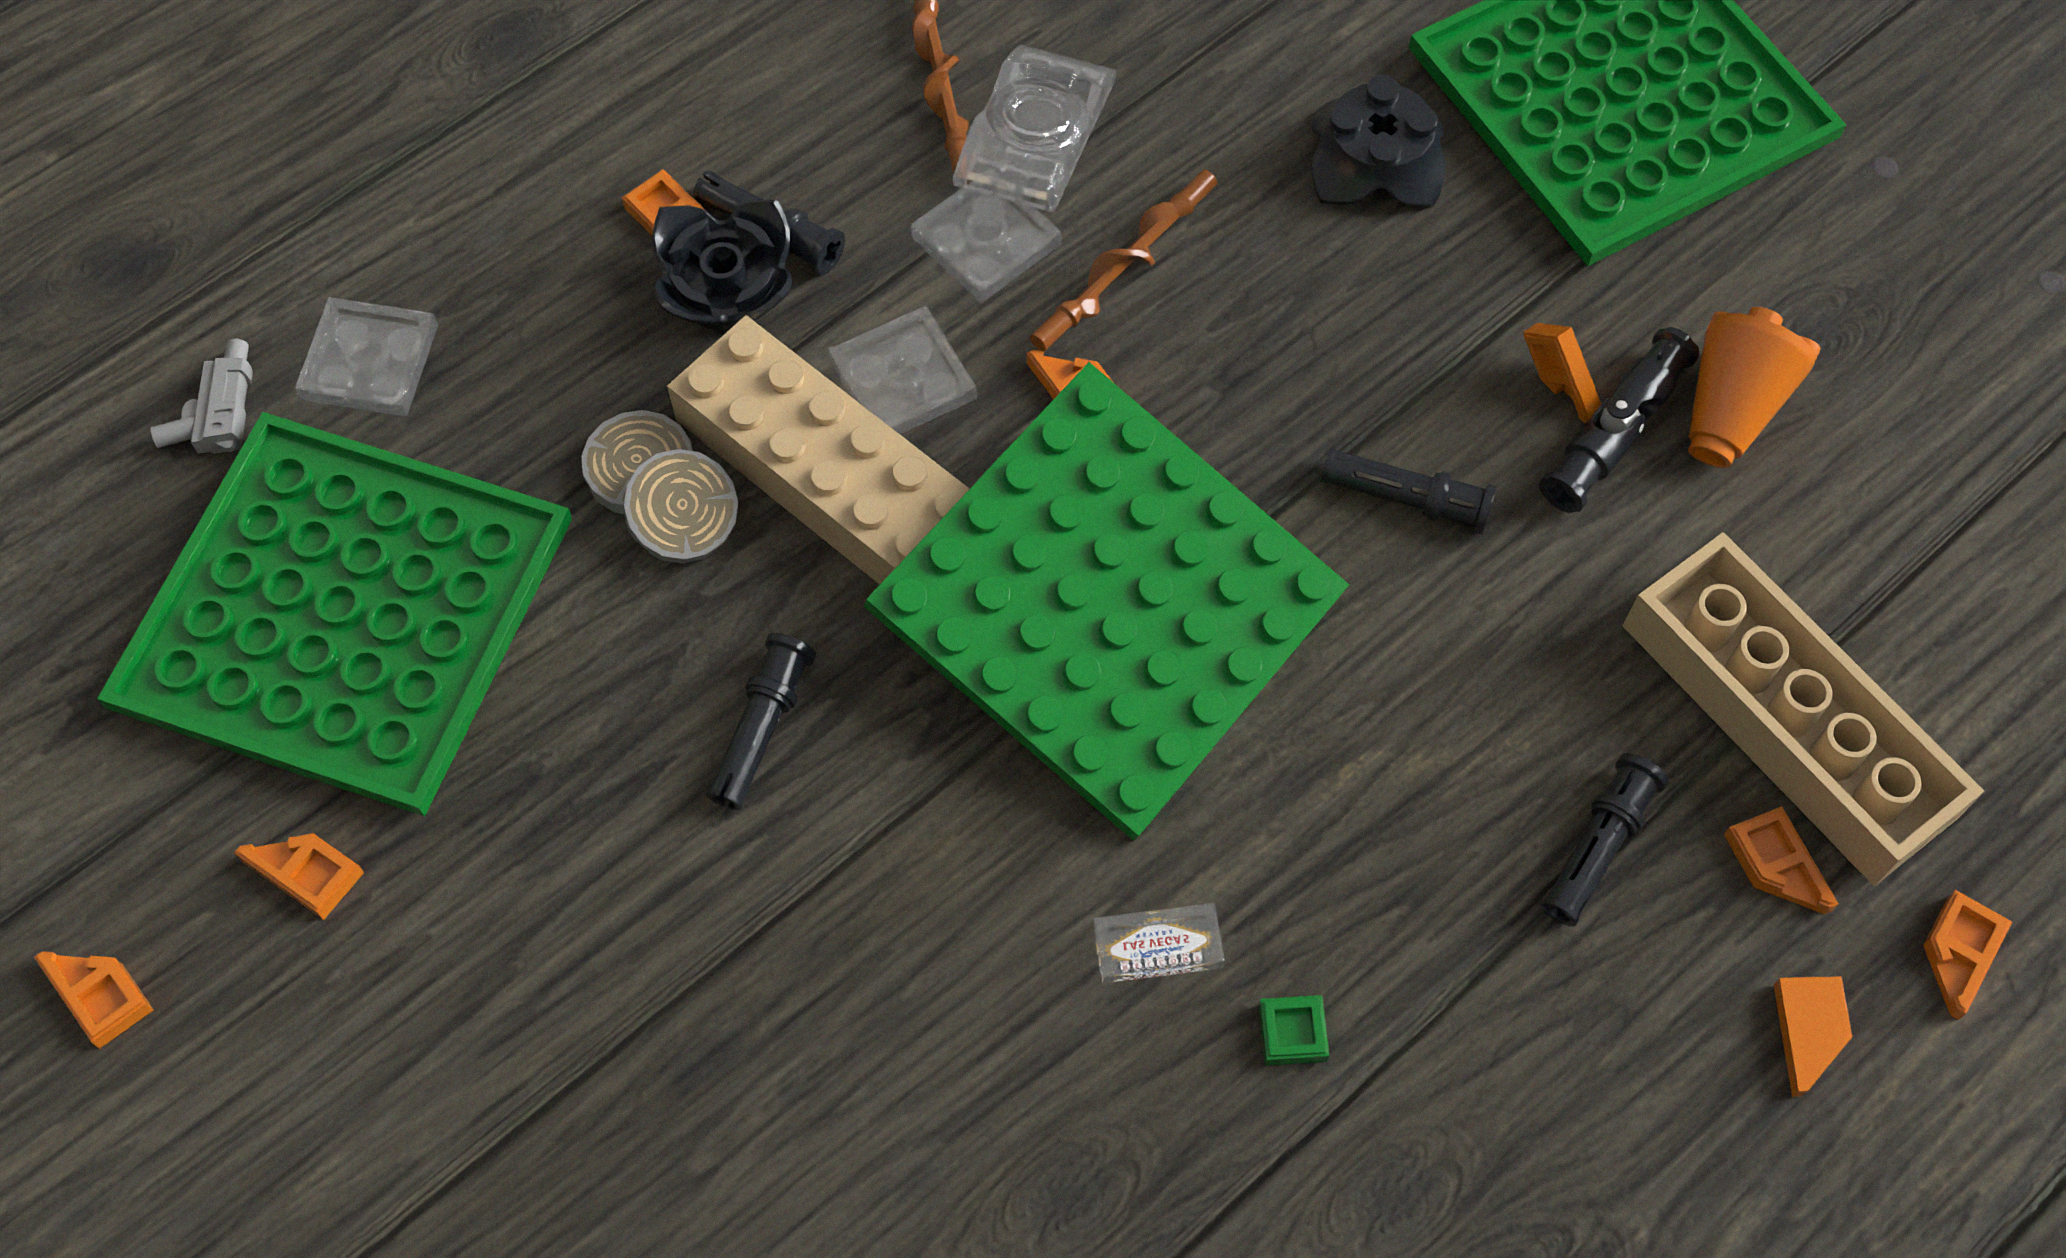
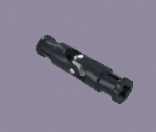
M1674 327L1659 329L1655 333L1651 349L1644 358H1638L1633 361L1619 379L1618 390L1611 399H1605L1570 441L1564 451L1565 458L1554 472L1546 473L1539 482L1540 492L1551 505L1567 513L1580 512L1587 503L1586 494L1597 481L1608 477L1643 430L1644 423L1662 407L1676 387L1675 380L1684 368L1692 367L1700 356L1699 347L1687 333ZM1601 425L1605 431L1600 430L1598 427Z

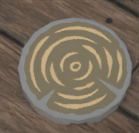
M645 410L621 413L603 422L588 437L581 456L583 476L597 502L612 512L624 514L623 505L626 486L637 467L656 453L675 449L693 451L692 444L681 425L664 414Z
M675 449L656 453L637 467L626 486L623 513L628 532L636 542L638 541L643 548L649 551L648 553L662 561L684 564L705 559L724 544L735 526L738 499L733 481L719 463L700 452Z

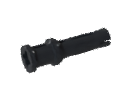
M712 171L703 173V178L710 181V184L699 178L693 191V198L698 203L704 204L727 217L730 216L736 207L750 201L764 200L730 183ZM799 209L783 210L790 229L788 255L794 254L811 263L812 270L818 274L825 275L836 266L845 246L844 233L836 228L824 229L809 221L807 213Z
M1334 448L1329 450L1321 477V482L1336 484L1370 494L1374 497L1423 509V515L1427 516L1428 520L1436 522L1441 517L1473 526L1474 533L1481 535L1484 533L1497 486L1492 484L1481 488L1453 480L1449 472H1435L1434 477L1387 463L1343 453ZM1356 471L1401 483L1402 488L1357 476ZM1413 487L1429 491V493L1425 495L1414 492ZM1449 498L1472 503L1475 505V508L1451 502Z
M771 633L768 635L765 641L768 651L757 676L750 677L746 684V695L749 698L748 704L712 785L706 792L708 799L724 807L727 799L730 801L729 809H742L744 798L782 713H787L790 709L794 708L798 698L794 691L805 666L812 665L816 658V652L813 648L790 635L782 633Z
M1623 753L1619 756L1615 763L1617 773L1605 794H1598L1592 802L1591 814L1594 817L1575 851L1571 854L1569 861L1549 895L1541 903L1542 910L1549 917L1563 925L1573 927L1577 925L1581 913L1599 882L1604 877L1626 836H1633L1641 831L1645 823L1643 813L1654 794L1664 791L1668 784L1666 773L1658 765L1640 755Z

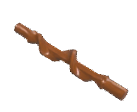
M914 0L913 11L916 15L912 23V33L915 50L920 58L931 63L933 71L923 85V95L932 111L943 119L947 134L944 148L949 153L955 181L960 184L969 183L975 177L968 148L970 141L965 133L969 129V121L957 114L948 76L949 71L957 66L960 60L956 55H946L942 52L936 24L939 10L937 0Z
M1202 170L1179 193L1173 195L1168 202H1162L1150 207L1140 220L1138 238L1127 249H1112L1099 254L1092 264L1088 286L1074 300L1064 301L1057 306L1055 312L1030 335L1031 343L1038 350L1045 352L1068 328L1076 327L1081 318H1093L1100 312L1099 294L1135 259L1153 266L1156 262L1150 253L1149 246L1178 218L1187 216L1194 211L1193 208L1217 185L1215 176L1208 170Z

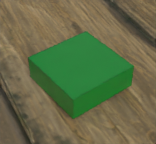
M1322 995L1260 999L1258 1008L1265 1066L1328 1061L1330 1055Z

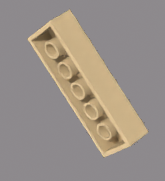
M747 315L667 385L675 418L679 424L878 584H881L969 490L966 485Z
M1724 532L1641 592L1622 625L1874 887L1955 822L1984 792Z

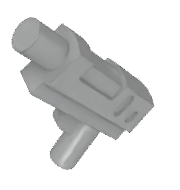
M229 339L226 342L224 358H215V361H204L198 400L190 399L185 403L180 420L151 427V434L157 448L191 440L198 454L211 452L212 454L232 452L242 448L246 421L245 400L247 387H251L253 375L252 367L247 361L249 349L247 342L240 339Z

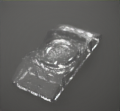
M1023 45L1016 47L1002 63L994 90L985 109L973 120L953 175V185L1054 213L1114 85L1117 70Z

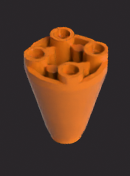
M1759 306L1752 307L1748 315L1717 311L1714 312L1704 334L1688 435L1691 440L1688 451L1694 458L1707 465L1717 468H1729L1734 459L1740 458L1808 376L1821 350L1815 341L1798 336L1784 326H1781L1783 318L1775 311Z

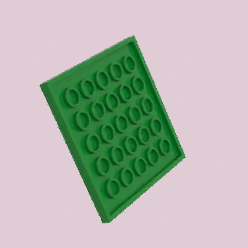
M1483 0L1411 34L1408 47L1587 266L1839 139L1847 125L1734 0Z
M1088 362L866 599L863 607L1134 841L1337 601L1349 584L1108 377Z
M262 412L97 700L105 709L425 817L572 521L569 508Z

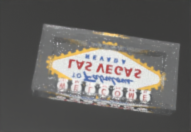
M1215 903L1093 918V929L1102 983L1224 967L1225 959Z

